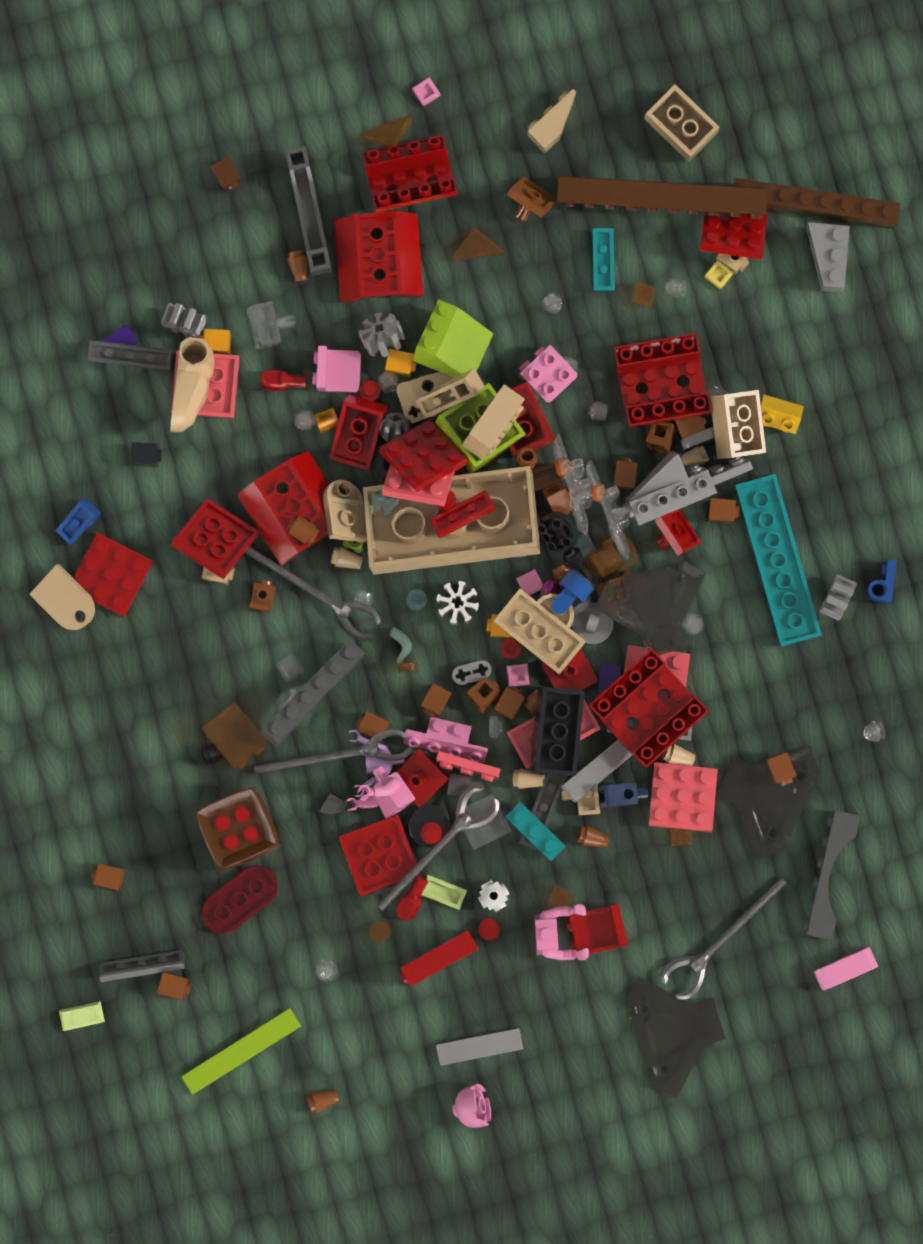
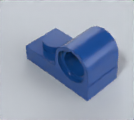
M87 499L81 500L56 529V532L67 543L72 545L84 530L101 516V512Z
M888 559L885 564H882L880 576L884 577V579L875 580L867 586L866 595L871 601L886 604L892 602L897 560ZM874 585L881 587V596H875L872 593Z

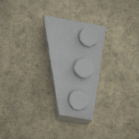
M808 222L805 228L821 291L842 293L845 288L850 226Z

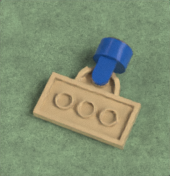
M570 569L559 582L564 588L560 594L550 593L535 601L522 589H519L493 621L559 675L586 642L570 629L574 620L572 603L576 599L584 603L594 590V585L575 569Z

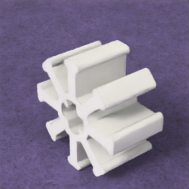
M462 581L458 582V593L453 592L450 583L444 585V590H447L450 598L442 597L440 594L437 595V603L449 604L444 609L438 610L440 616L443 618L445 614L452 610L453 615L452 619H450V624L457 625L456 619L460 612L465 619V623L471 621V616L467 614L465 608L473 609L477 612L479 603L467 602L470 598L477 596L474 588L466 595H462L463 588L466 586V583ZM460 598L464 604L463 606L459 605V608H455V604L452 601Z

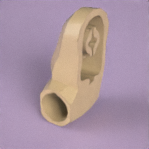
M189 337L180 343L170 432H183L192 426L208 397L209 381L214 371V354L204 339Z

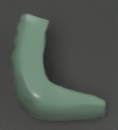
M392 627L389 636L402 645V651L396 661L400 664L412 651V642L405 633Z

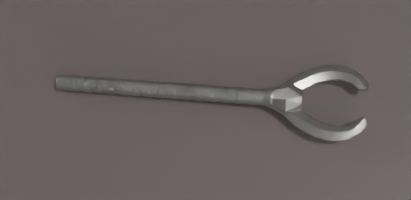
M249 547L245 552L250 557L332 607L344 628L353 637L360 640L372 639V634L358 632L347 618L352 610H361L370 614L378 625L381 623L380 617L372 607L360 602L336 601L252 547Z
M390 729L376 734L360 747L255 765L254 770L257 774L358 755L397 761L406 758L412 750L409 747L400 754L379 752L378 742L393 735L403 738L407 736L403 731Z
M483 785L471 786L462 793L457 804L456 818L451 829L377 904L382 911L458 832L468 828L481 827L496 817L499 810V801L497 799H494L490 812L481 818L472 820L464 813L468 799L475 792L484 790Z
M781 877L730 928L717 938L706 951L695 956L677 958L665 966L661 976L663 984L668 982L669 974L680 966L690 965L696 972L692 986L686 992L676 994L677 999H688L698 992L703 983L705 967L710 956L723 946L767 901L787 884L786 881Z

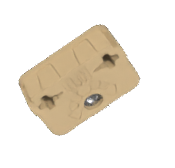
M437 372L400 383L397 386V396L403 415L409 420L410 426L425 423L430 419H437L439 415L450 409L447 408L425 418L415 400L428 393L426 389H422L425 387V383L433 385L434 387L431 388L433 390L454 377ZM411 409H415L416 412L420 411L417 413L416 418L413 415H409L411 414Z

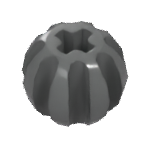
M393 412L386 414L380 425L382 438L390 442L410 431L409 420L401 413Z

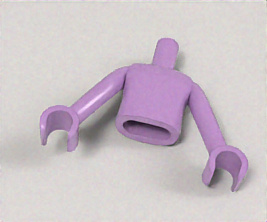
M357 730L349 731V733L356 732L358 734V738L356 740L349 741H358L362 744H365L369 741V739L360 736V733ZM378 743L379 752L391 754L387 746ZM365 755L367 774L383 766L389 776L392 765L405 763L404 759L388 761ZM373 776L362 785L370 787L377 783V780ZM362 790V793H361L360 795H354V796H355V797H361V796L364 794V791H365V790Z

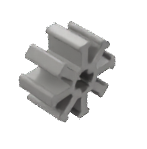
M168 303L161 323L163 327L172 329L171 331L176 334L180 332L187 338H200L207 319H205L206 316L204 314L196 313L197 310L193 308L185 309L182 304L176 303L174 305Z
M380 312L374 314L376 323L365 319L362 322L365 330H359V336L364 348L373 357L379 350L382 357L389 356L387 350L389 346L398 351L401 348L399 340L405 339L401 325L396 320L394 314L389 313V316L384 320Z
M837 574L824 599L820 613L839 621L848 606L857 583Z

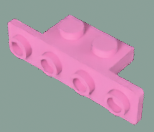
M430 717L427 733L409 729L405 730L407 736L404 738L403 744L413 748H423L431 752L440 751L485 763L488 748L468 744L472 726Z

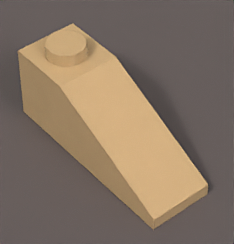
M475 368L452 378L415 401L424 417L428 418L476 396L484 387V384Z

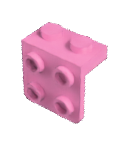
M551 345L546 348L544 346L540 347L534 353L536 358L531 363L527 360L518 368L521 371L518 374L519 378L522 381L526 380L548 403L555 399L577 377L574 369Z
M318 346V352L314 351V364H317V372H313V385H316L317 391L357 393L360 388V352L328 350L327 346Z

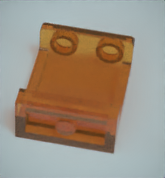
M235 702L202 728V732L217 747L230 763L233 770L237 767L242 769L250 762L248 760L253 754L258 756L266 749L264 746L267 743L266 739Z

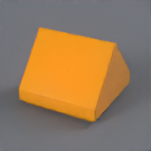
M334 408L314 415L321 433L338 426L339 420Z

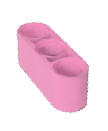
M867 947L813 972L821 990L824 991L878 967L871 948Z

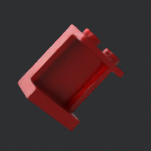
M619 904L586 911V915L572 914L569 916V920H565L568 933H573L574 940L570 941L572 950L576 952L588 948L589 954L628 946Z

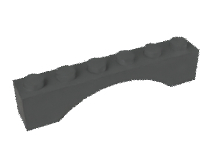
M306 146L285 150L311 276L330 273L332 269Z
M349 639L262 728L261 734L277 748L316 704L363 659L365 652Z
M834 810L833 814L828 815L826 826H829L828 835L824 834L822 840V847H825L824 853L819 855L817 867L820 868L819 875L814 876L812 888H815L813 897L810 896L807 909L811 910L809 918L805 917L803 923V930H806L805 935L832 941L837 919L829 901V875L839 852L848 842L856 837L860 820L858 815Z

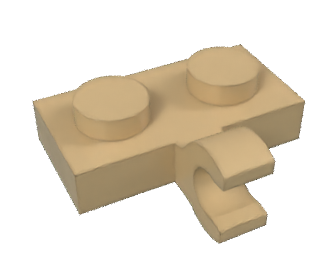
M598 784L577 801L578 816L600 814ZM565 791L561 792L562 800H572Z

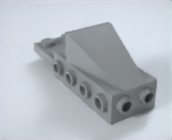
M671 451L633 492L625 497L626 503L623 506L627 515L633 518L635 523L642 525L716 494L717 491L714 485L750 471L753 467L746 458L734 457L728 460L729 464L724 466L717 464L710 467L709 471L705 467L696 464L688 467L686 472L679 454Z

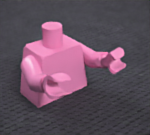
M381 766L372 771L377 783L371 789L367 785H362L357 791L358 793L361 790H365L367 794L363 795L359 800L348 798L345 802L351 801L353 803V807L347 809L348 811L355 810L357 807L361 809L375 808L379 805L387 819L405 809L415 800V797L397 772L388 776L384 767Z
M576 904L574 907L559 906L534 915L537 955H543L546 958L556 960H575V958L577 960H586L589 957L588 948L577 952L574 950H558L556 917L570 916L574 913L586 915V908L583 904Z

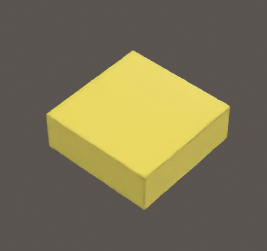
M717 260L704 277L721 290L734 272Z

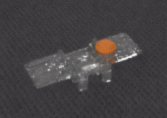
M558 434L554 440L553 450L556 459V473L562 480H566L570 491V507L578 530L587 535L588 519L585 510L591 507L593 501L592 489L589 487L590 482L588 478L580 480L585 473L583 460H568L561 436Z
M589 460L586 465L585 474L590 484V495L594 501L599 502L603 507L607 517L608 530L611 533L619 555L628 559L630 550L623 535V529L630 525L629 513L626 507L619 508L616 502L620 494L617 486L605 489L592 461Z

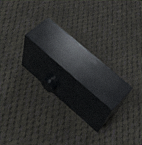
M538 687L530 771L576 776L585 691Z

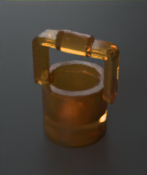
M618 533L602 543L604 547L588 555L601 578L606 577L617 569L621 572L638 562V555L635 552L636 548L632 541L626 538L624 533ZM620 537L628 553L634 558L626 564H623L619 554L611 544Z

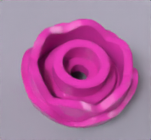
M547 581L541 588V597L550 593L560 594L562 587L558 584V581Z

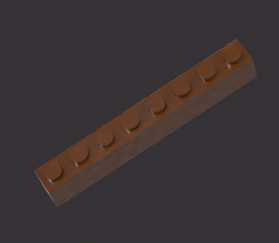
M734 178L732 186L769 188L768 209L892 229L895 228L898 221L900 203Z

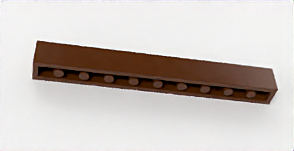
M559 176L557 202H562V206L575 207V203H582L585 208H595L596 204L604 205V209H616V206H625L624 210L636 211L637 207H645V211L658 212V208L666 209L667 213H679V210H687V214H699L700 211H708V215L720 216V212H728L730 217H741V213L750 214V218H762V215H766L768 211L769 188Z

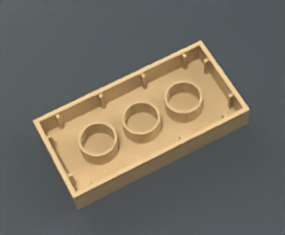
M530 466L453 476L450 490L456 496L455 505L486 490L496 510L440 539L429 519L446 510H441L434 504L383 496L382 489L384 485L363 487L369 567L373 575L540 554L533 473Z

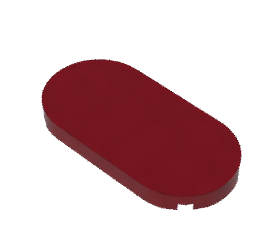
M260 865L249 866L242 870L206 899L202 909V919L205 925L211 931L219 934L231 933L273 901L278 891L276 876L270 869Z

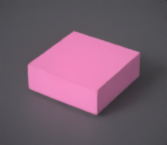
M430 77L412 88V91L423 107L441 96Z
M535 569L516 578L520 588L529 596L541 591L543 584Z
M528 664L506 666L509 687L530 685Z

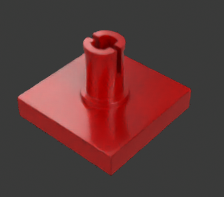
M680 509L654 520L663 535L655 539L656 544L663 542L658 546L661 550L671 545L678 556L701 543V540Z
M582 649L577 652L560 675L547 664H541L554 688L582 691L598 682Z
M421 748L397 771L415 797L413 802L418 807L423 806L450 778Z

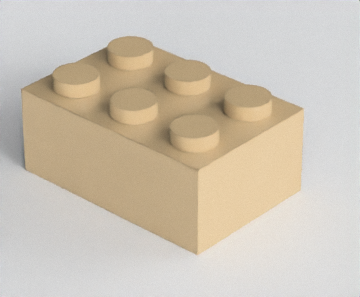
M675 84L645 114V120L688 162L718 134L720 128Z
M503 385L462 446L482 460L486 454L491 456L512 426V423L515 422L524 409L521 404L525 399L506 385Z
M759 390L710 396L717 459L766 453Z

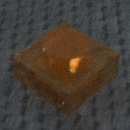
M637 282L631 304L651 309L657 288Z
M669 828L671 847L693 844L691 830Z
M555 885L547 905L553 908L569 906L575 894Z

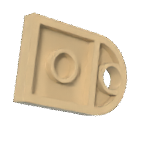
M346 480L333 481L325 488L323 493L329 539L366 542L365 508L359 489ZM339 487L345 491V495L339 491Z
M60 564L55 565L30 593L32 598L58 624L66 629H81L87 626L94 617L95 605L92 597ZM78 610L84 612V622L78 620L76 615Z

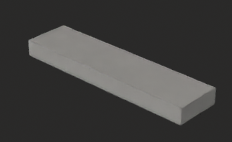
M617 740L561 788L576 803L631 757L632 754Z
M520 1028L436 1044L439 1063L442 1066L522 1050L523 1043Z

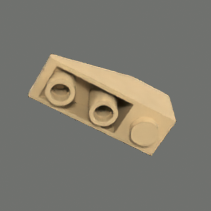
M574 89L569 93L567 91L564 92L558 99L560 102L554 107L552 105L543 112L544 116L539 121L536 119L528 126L527 136L544 154L560 140L576 96Z

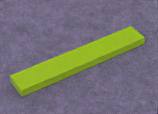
M289 1008L181 1077L193 1095L301 1027V1024L291 1008Z

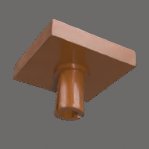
M524 176L507 193L509 197L521 204L515 216L519 218L522 215L520 219L523 221L528 219L531 211L542 218L557 202L556 197Z

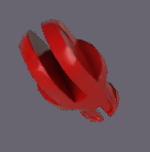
M266 370L260 377V383L264 389L269 391H284L287 387L305 389L306 375H287L285 370Z
M417 875L410 891L403 893L396 909L400 919L406 921L415 917L423 902L420 897L429 882L427 879Z

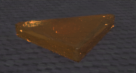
M408 115L361 134L362 140L396 146L413 122L412 116Z
M474 228L451 256V259L454 261L503 255L505 251Z

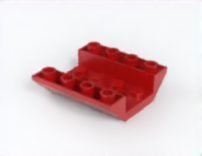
M443 135L362 152L375 213L458 195Z
M390 211L353 214L334 220L340 303L360 302L361 298L402 295L403 298L424 297L417 214ZM374 229H380L383 232L380 239L371 237V232ZM377 270H383L386 273V277L379 281L374 278V273Z
M697 333L614 347L617 376L629 427L712 413L709 393L706 392L700 362ZM679 378H686L689 384L681 387L677 384V380ZM638 385H645L648 391L645 394H639L636 391V387Z
M309 451L285 461L253 481L237 495L281 566L299 556L298 553L328 535L323 493L329 483ZM280 483H286L289 486V490L285 494H280L277 492V486ZM298 516L307 518L320 530L311 545L309 543L304 544L288 534L290 529L287 526L293 517L296 519Z
M652 648L589 704L602 723L645 768L653 763L709 712L700 700L693 696L666 667V663ZM665 689L669 692L670 696L667 701L659 700L657 696L659 690ZM633 717L637 719L638 727L631 730L627 727L626 721L628 718Z

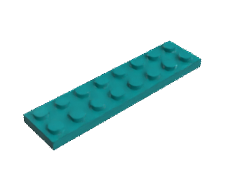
M776 474L735 485L780 647L822 636Z

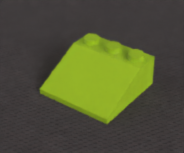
M438 299L416 347L413 361L451 377H456L473 368L477 372L493 333L460 308Z
M490 383L485 385L476 396L456 404L439 415L435 421V424L468 457V464L465 467L470 474L525 436V432L515 420L492 455L488 456L486 454L483 460L462 446L471 430L497 395Z

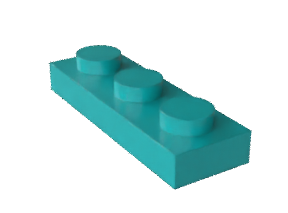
M593 228V292L615 291L614 228Z
M521 802L506 816L550 861L566 847Z

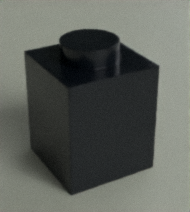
M132 442L130 461L132 466L158 467V462L162 461V449H159L158 444Z

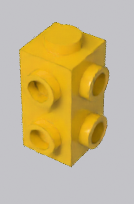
M763 395L760 402L763 426L796 434L804 406Z

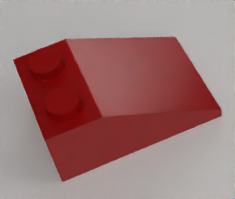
M528 382L512 388L514 392L525 399L521 404L524 409L516 419L525 432V436L509 447L513 457L516 458L517 454L525 448L537 451L556 442L550 424Z
M349 394L343 402L329 459L369 471L381 436L380 425L388 412L389 406Z

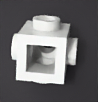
M490 880L481 886L483 890L479 892L481 896L478 899L484 909L488 907L489 910L494 909L496 912L506 906L505 901L508 900L506 896L509 895V892L504 883L500 885L498 881L493 883ZM491 892L498 894L496 900L490 899L489 895Z

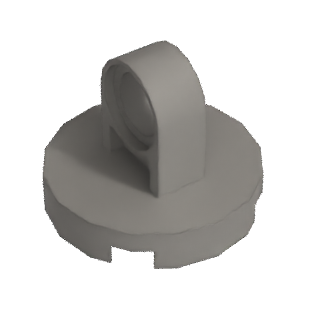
M591 603L588 608L574 617L571 627L576 634L586 641L585 644L596 645L602 643L611 634L613 618L607 608L603 609L599 603Z

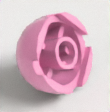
M474 1084L463 1088L457 1094L455 1105H453L455 1117H458L459 1121L467 1127L480 1128L488 1126L489 1124L486 1122L491 1121L489 1098L484 1100L482 1092H485V1089L481 1084Z

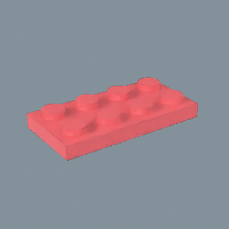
M585 699L583 702L580 740L601 729ZM535 717L506 732L526 769L530 768Z

